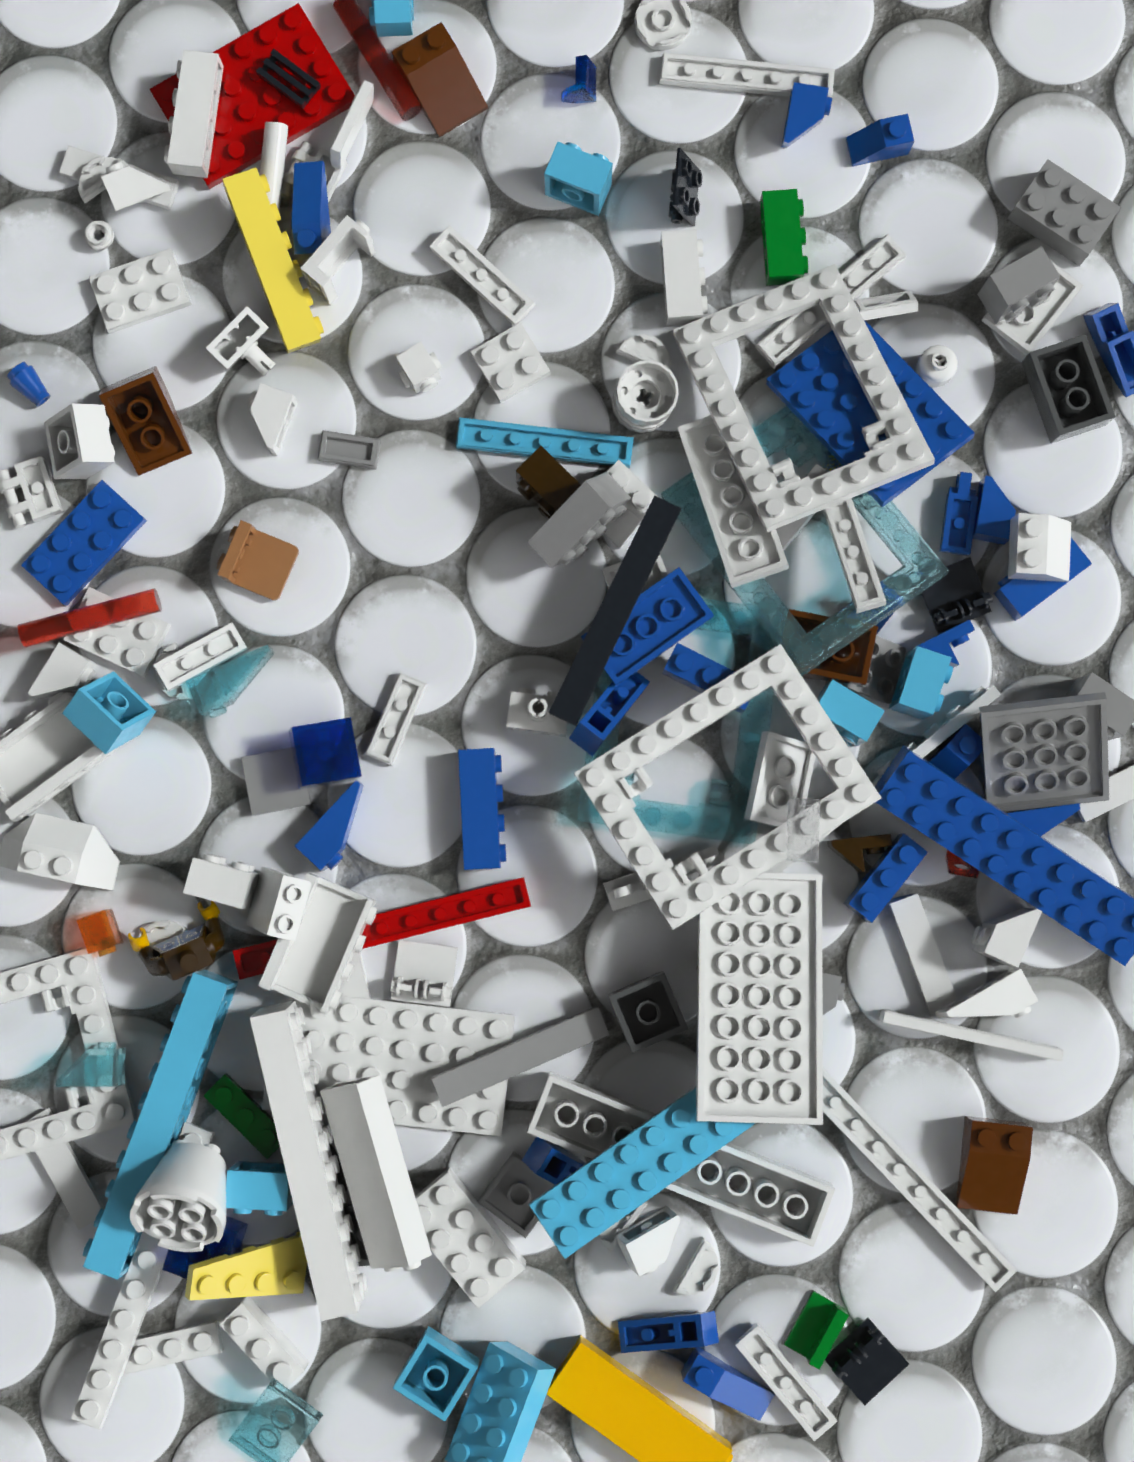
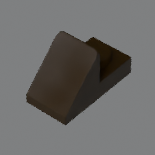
M891 834L829 840L827 845L859 873H865L862 849H866L867 855L885 853L884 847L892 846Z

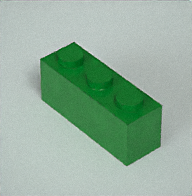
M797 189L762 191L759 203L766 286L784 285L808 273V257L803 256L802 245H806L805 227H800V217L804 215L803 199H798Z

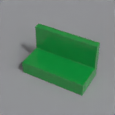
M813 1290L784 1345L806 1357L808 1364L820 1370L849 1314L845 1308Z

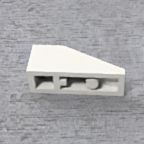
M1012 969L935 1013L938 1018L1011 1015L1018 1018L1031 1011L1029 1006L1038 1002V999L1021 969Z

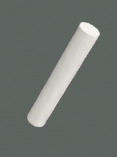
M265 122L260 175L265 174L270 187V192L266 193L270 204L276 203L280 213L288 126L279 122Z

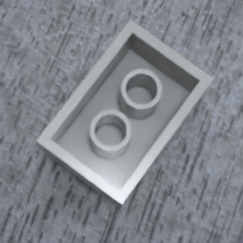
M1047 159L1007 219L1080 266L1089 256L1121 207Z
M608 472L585 480L531 537L528 543L551 568L561 563L566 566L573 559L575 561L578 560L588 550L586 545L592 539L596 541L607 531L605 527L607 523L611 520H617L627 510L624 505L631 497Z

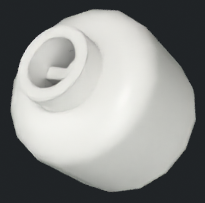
M931 346L923 352L917 361L916 372L930 387L943 386L951 380L957 371L958 362L956 355L946 346Z

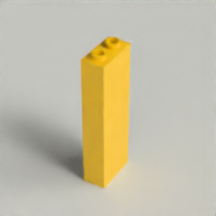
M580 1335L554 1373L547 1395L639 1462L732 1461L733 1455L731 1453L733 1450L731 1443L582 1335Z

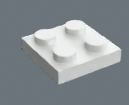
M521 322L471 351L472 357L500 403L551 374Z

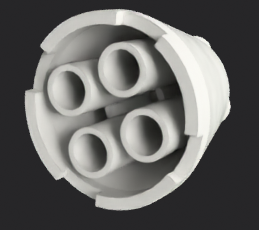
M183 1140L174 1141L133 1201L130 1210V1221L138 1233L145 1231L150 1236L158 1239L157 1245L180 1252L203 1251L204 1245L215 1241L219 1243L226 1226V1163L220 1155V1148L214 1144L202 1145L187 1143Z

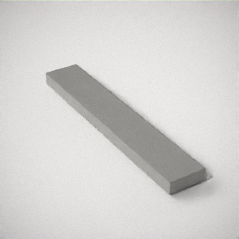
M595 1006L430 1078L440 1104L444 1107L606 1037L609 1033L599 1007Z

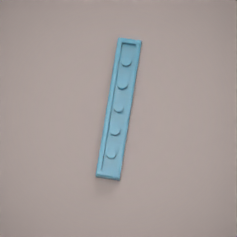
M459 417L456 448L530 457L542 446L555 460L613 466L620 460L627 468H630L634 437Z

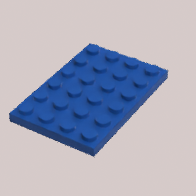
M865 321L935 458V462L931 466L867 491L883 508L973 439L975 432ZM831 330L769 376L766 380V385L828 451L845 466L864 458V453L870 451L865 442L862 428L878 422V419L833 330ZM885 433L878 435L879 441L887 439Z

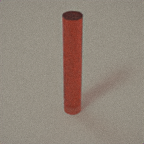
M335 0L333 3L335 12L402 120L406 121L414 118L420 113L422 107L373 27L370 26L368 19L356 0Z
M154 588L18 624V634L23 646L29 647L162 611L161 601L157 590Z

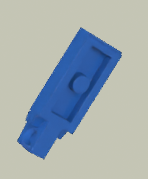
M960 472V474H957L955 487H949L946 496L939 552L965 556L971 554L978 502L976 490L970 489L972 473Z

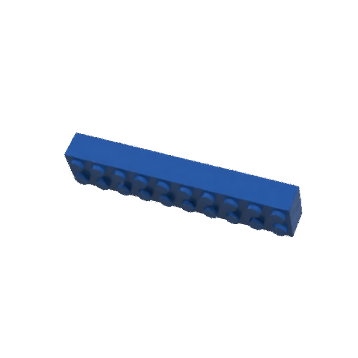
M904 745L875 785V789L881 796V799L876 802L877 804L1035 908L1041 910L1044 914L1114 960L1126 966L1134 955L1133 896Z

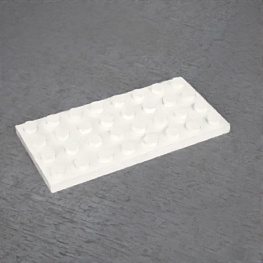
M763 873L698 914L696 1121L823 1125L822 875Z
M276 991L275 1004L295 1000L297 1007H301L303 1010L305 1025L301 1026L304 1037L308 1036L311 1043L312 1054L308 1056L311 1067L315 1066L317 1069L319 1084L315 1086L318 1096H321L320 1090L338 1083L380 1075L395 1125L502 1136L508 1079L442 1107L430 1077L512 1043L514 1014L347 996L341 997L336 1010L331 1008L329 1013L324 1014L315 1007ZM265 1086L262 1110H271Z

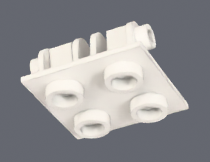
M398 940L394 978L390 988L392 992L391 1000L450 1007L458 947Z

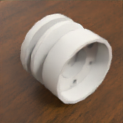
M651 360L638 361L627 367L619 377L612 397L613 413L619 423L627 429L639 433L651 432L661 427L677 404L679 389L675 376L662 363ZM640 395L643 399H649L646 406L643 402L637 401Z

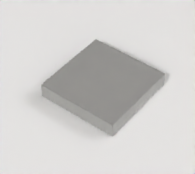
M301 746L241 757L252 816L312 804Z
M513 1151L477 1202L526 1238L539 1221L528 1204L552 1188L554 1184L536 1175L522 1161L523 1158Z

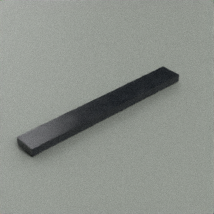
M654 495L550 708L549 714L577 726L682 508Z

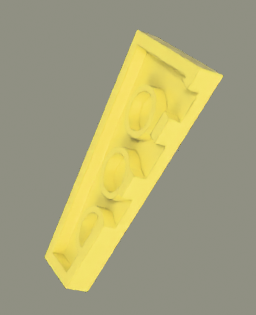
M300 1232L289 1238L280 1237L271 1240V1243L263 1246L244 1248L242 1252L230 1256L224 1254L189 1265L185 1297L188 1300L303 1293L307 1260Z

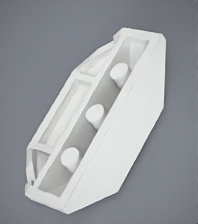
M35 813L3 836L0 848L1 867L68 883L114 890L120 860L113 853L95 825Z

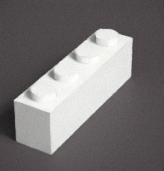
M183 50L182 60L177 62L176 73L179 83L178 88H174L172 95L175 111L174 117L170 116L168 131L171 135L170 145H166L164 150L165 163L168 164L173 174L208 178L224 68L217 53Z

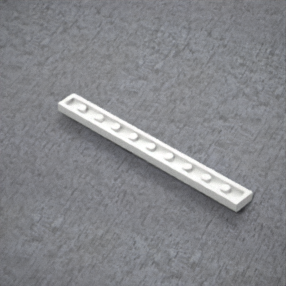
M994 685L986 690L981 686L968 696L971 700L970 703L963 708L957 705L945 715L948 720L939 727L935 723L923 733L925 737L923 741L918 745L912 742L906 747L924 758L980 712L979 707L988 706L1001 695ZM891 760L877 770L879 776L872 781L874 787L891 764ZM836 828L764 873L783 872Z
M823 1068V1112L995 1292L998 1291L1017 1270Z
M185 1122L178 1140L202 1145L211 1144L215 1132ZM145 1231L142 1232L71 1417L72 1420L98 1430L103 1427L170 1249L158 1246V1239L150 1236Z

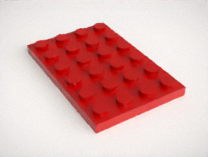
M299 3L213 52L219 54L224 68L208 178H203L204 182L210 190L222 183L223 178L235 175L261 160L265 122L286 124L288 126L287 144L350 108L355 94ZM273 49L320 83L321 88L304 109L257 75L256 70L259 67L262 68L264 65L263 61L266 58H270V53ZM278 62L275 63L310 90L311 87ZM271 69L268 73L298 96L301 98L305 96ZM177 73L150 88L153 97L168 122L170 116L174 117L175 107L173 106L172 95L174 88H178L179 79L177 78Z

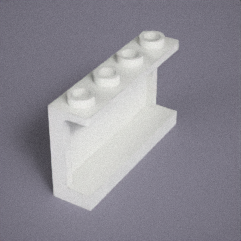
M60 692L48 700L49 705L41 711L35 710L24 718V724L17 729L11 728L0 736V799L7 807L5 813L11 821L21 822L116 751L114 749L104 754L62 714L74 696L72 693Z
M306 873L303 880L311 882V887L296 940L290 941L278 938L258 986L269 991H277L327 1014L331 1008L336 1010L343 994L339 992L343 980L348 982L355 965L350 962L355 952H361L366 940V936L362 935L366 924L372 925L378 908L374 907L376 900L312 873Z

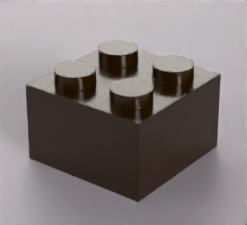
M542 446L515 470L516 483L519 486L517 490L528 501L533 498L539 505V512L547 520L581 486Z

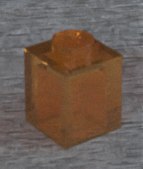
M105 909L77 920L88 954L98 953L99 957H103L116 952V945L124 943L112 909Z

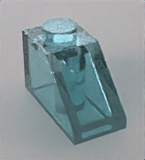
M98 1042V1048L87 1049L56 1080V1087H118L124 1085L126 1048H116V1042Z

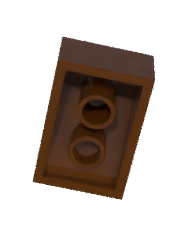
M442 22L391 51L395 68L438 137L443 136L488 109V105L463 57Z
M156 366L102 388L99 397L138 476L192 454L170 394Z
M789 609L781 645L803 678L831 681L833 679L839 683L866 686L878 626Z
M972 1116L964 1117L956 1201L957 1208L1018 1214L1031 1156L1032 1126L1024 1122Z

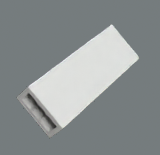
M380 1075L344 1081L320 1090L371 1269L384 1268L385 1272H390L403 1267L404 1271L418 1268L422 1265L421 1260L431 1256L432 1253Z

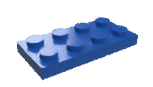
M101 480L21 566L63 605L67 606L147 520L106 482Z
M680 567L640 594L604 668V671L615 686L622 683L714 617L712 611ZM585 633L584 635L581 636V639H582L583 641H584V639H585L587 633Z

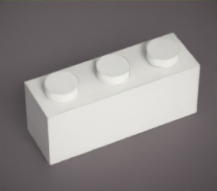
M696 229L661 231L660 248L666 326L685 325L702 318L703 314L708 313L707 296L701 295V285H705V268H699V257H703V240L697 239Z
M245 1297L219 1324L281 1393L305 1371L309 1364L306 1357L250 1297Z

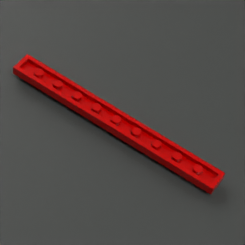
M523 877L376 914L372 925L366 924L362 935L366 936V940L362 949L531 907L525 879ZM277 940L233 950L239 980L264 973Z

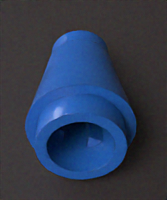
M22 362L8 373L9 384L37 407L44 404L51 395L47 392L32 365L28 366L26 362Z

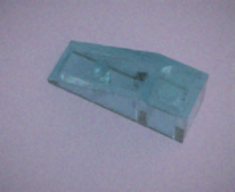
M267 644L186 681L199 713L203 716L209 715L210 718L226 713V707L234 704L275 654L273 649Z

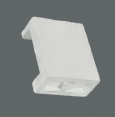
M348 215L300 268L308 287L330 305L338 297L331 278L356 249L361 248L371 257L375 254L372 243L374 240L369 234L371 231L369 227L360 219L354 221Z
M261 867L246 925L269 936L295 941L311 882L295 878L289 873Z

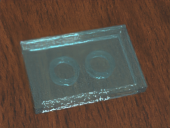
M273 1378L228 1441L257 1462H289L318 1424L323 1414Z

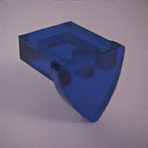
M587 55L576 56L575 84L561 92L562 102H596V66Z

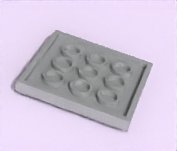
M1105 692L979 707L985 799L1006 812L1109 800L1108 725Z

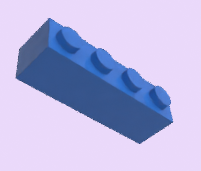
M494 748L458 750L464 870L501 868V862L507 861L506 844H500V832H505L504 814H499L498 802L504 801L503 784L497 785V773L502 772L501 755H496Z

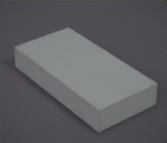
M322 430L318 460L376 470L381 440Z

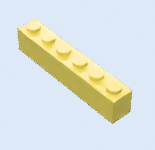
M255 167L223 178L225 192L287 354L319 343L321 341L320 334L324 333L319 317H313L309 306L313 305V300L308 288L302 289L299 278L303 277L299 263L297 259L292 261L288 250L292 249L288 234L286 231L281 233L277 221L281 220L277 205L276 203L270 204L266 193L270 192V187L265 174L259 176L258 170Z

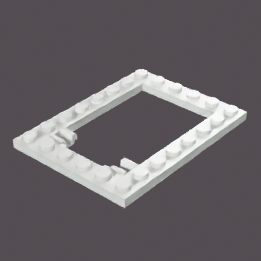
M835 264L673 329V336L766 533L934 464L935 458ZM820 304L878 422L862 428L865 442L870 451L864 453V458L813 479H810L809 476L800 479L799 475H796L790 458L773 465L769 464L714 347ZM885 433L887 439L879 441L878 435ZM783 475L785 481L778 483L776 477Z
M781 644L574 772L578 782L672 930L881 799L872 782ZM771 687L837 790L708 870L697 852L675 866L670 858L665 860L633 809L636 807L633 798L654 785L643 767ZM635 773L639 780L629 785L625 778ZM696 869L700 876L690 882L686 874Z
M94 947L0 973V1004L40 993L45 1013L70 1007L72 1015H77L91 1071L86 1073L87 1083L64 1089L69 1110L0 1129V1161L129 1125L133 1121H137ZM60 988L62 996L54 998L52 990ZM87 1095L89 1104L81 1106L79 1097Z

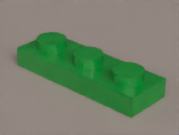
M225 1073L206 1092L204 1097L268 1160L280 1147L274 1120Z

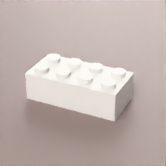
M450 1167L415 1196L430 1250L477 1308H480L526 1269V1260Z

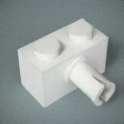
M248 306L206 347L227 370L240 358L242 360L245 358L264 377L269 371L260 362L263 361L270 369L276 365L257 346V341L266 333L269 327Z
M519 687L518 692L511 691L506 724L507 729L566 737L568 723L549 714L558 692L548 691L547 696L535 695L536 690Z

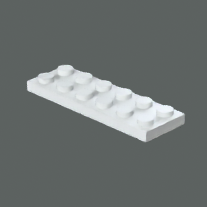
M710 415L677 427L731 587L734 588L789 569L777 530L774 529L766 533L712 416Z

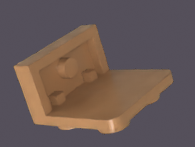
M240 520L238 527L234 526L228 538L230 546L227 553H222L218 560L216 569L219 571L217 575L229 583L276 601L282 594L299 554V549L295 545L258 531L252 524Z

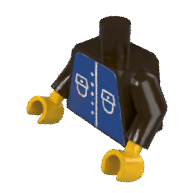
M211 901V905L207 908H204L201 902L197 904L198 910L204 920H206L204 924L152 947L149 946L150 943L144 928H139L142 936L138 938H133L130 933L128 934L132 949L139 952L138 955L151 975L167 976L174 981L214 963L216 953L225 944L219 918H217L220 910L214 901Z

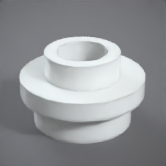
M93 221L86 227L84 238L92 249L104 250L113 243L114 231L104 221ZM98 233L105 234L101 240H96V235Z

